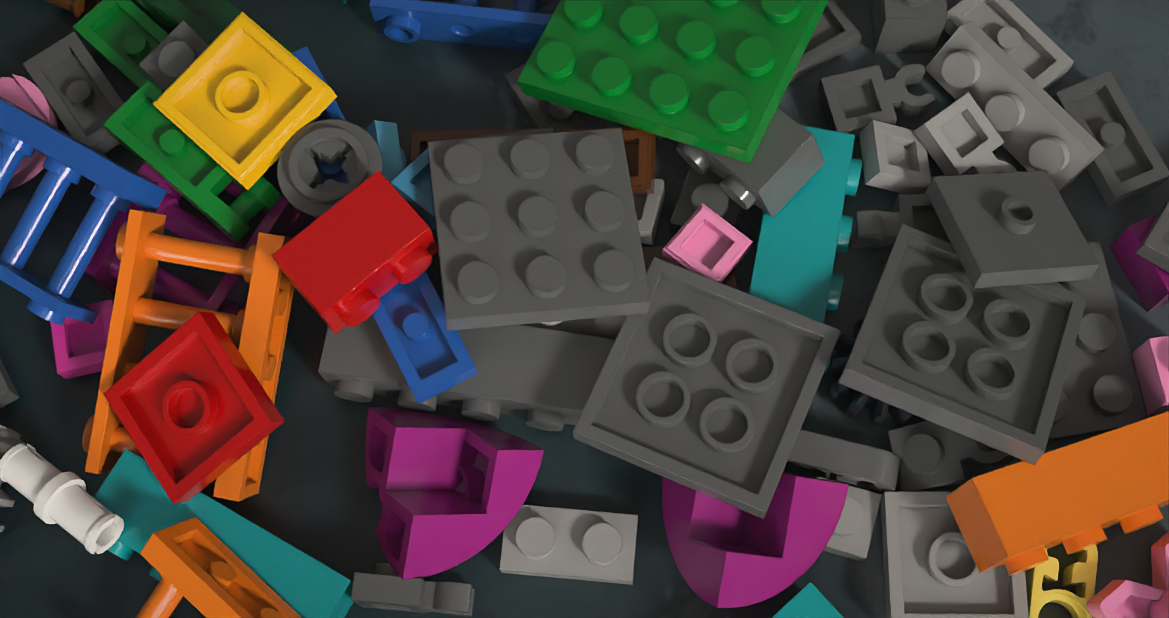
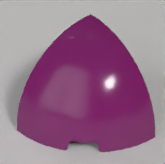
M369 407L365 439L366 483L370 488L379 489V498L383 503L380 523L375 527V531L381 548L395 573L402 580L435 575L457 566L485 548L507 527L523 505L535 482L544 450L510 433L459 418L405 409Z
M783 471L765 518L762 519L662 477L663 518L668 543L675 563L689 587L705 602L717 608H736L762 602L792 585L817 560L838 524L846 501L849 484Z

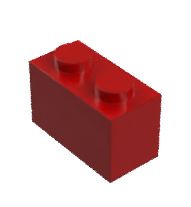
M378 170L271 256L286 278L336 334L346 325L354 327L368 319L380 304L379 298L399 282L407 284L422 275L430 266L433 259L432 255L438 251V247L430 227Z

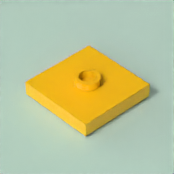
M241 12L164 91L153 105L244 188L249 190L280 157L289 139L305 126L312 124L335 100L337 95L323 80L244 12Z

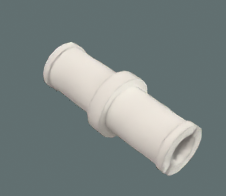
M21 443L12 447L1 458L0 479L9 483L34 504L33 511L42 521L47 524H59L82 543L91 554L95 552L97 554L103 553L120 537L124 529L123 519L119 515L113 514L88 494L84 480L70 471L62 473L37 453L35 448L28 443L27 445Z

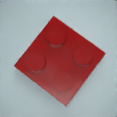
M198 311L103 393L173 504L191 500L285 422L213 312Z

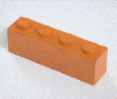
M1169 411L1044 453L1035 465L1023 460L973 477L947 495L945 498L979 573L1005 565L1009 576L1015 575L1047 562L1049 558L1045 549L1063 543L1069 555L1106 540L1107 537L1103 531L1106 527L1120 523L1124 534L1164 519L1159 508L1169 505Z

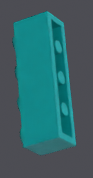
M803 126L813 134L825 164L773 218L762 211L747 293L824 324L826 311L836 313L840 300L843 275L834 274L832 271L835 253L845 254L848 248L853 217L842 215L845 195H856L862 159L851 158L855 135ZM828 362V364H827V367H826L824 373L827 372L829 362Z
M125 449L93 497L113 514H117L123 519L124 529L108 551L126 561H129L134 551L140 554L153 533L196 517L302 618H344L353 604L351 600L353 581L203 493L199 492L188 502L173 504L145 459ZM152 567L148 574L160 581V573Z

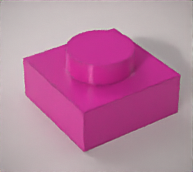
M112 299L86 305L99 313L93 324L68 317L63 325L50 322L56 370L63 378L69 379L102 371L114 304Z

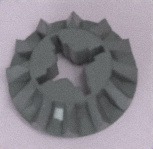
M335 119L318 121L296 132L284 146L277 166L279 186L286 199L297 212L302 211L317 219L379 170L383 175L382 155L372 136L360 126L348 121ZM314 158L321 163L326 162L332 166L343 160L344 162L341 167L348 183L344 184L342 181L338 183L333 179H328L322 185L319 184L322 176Z

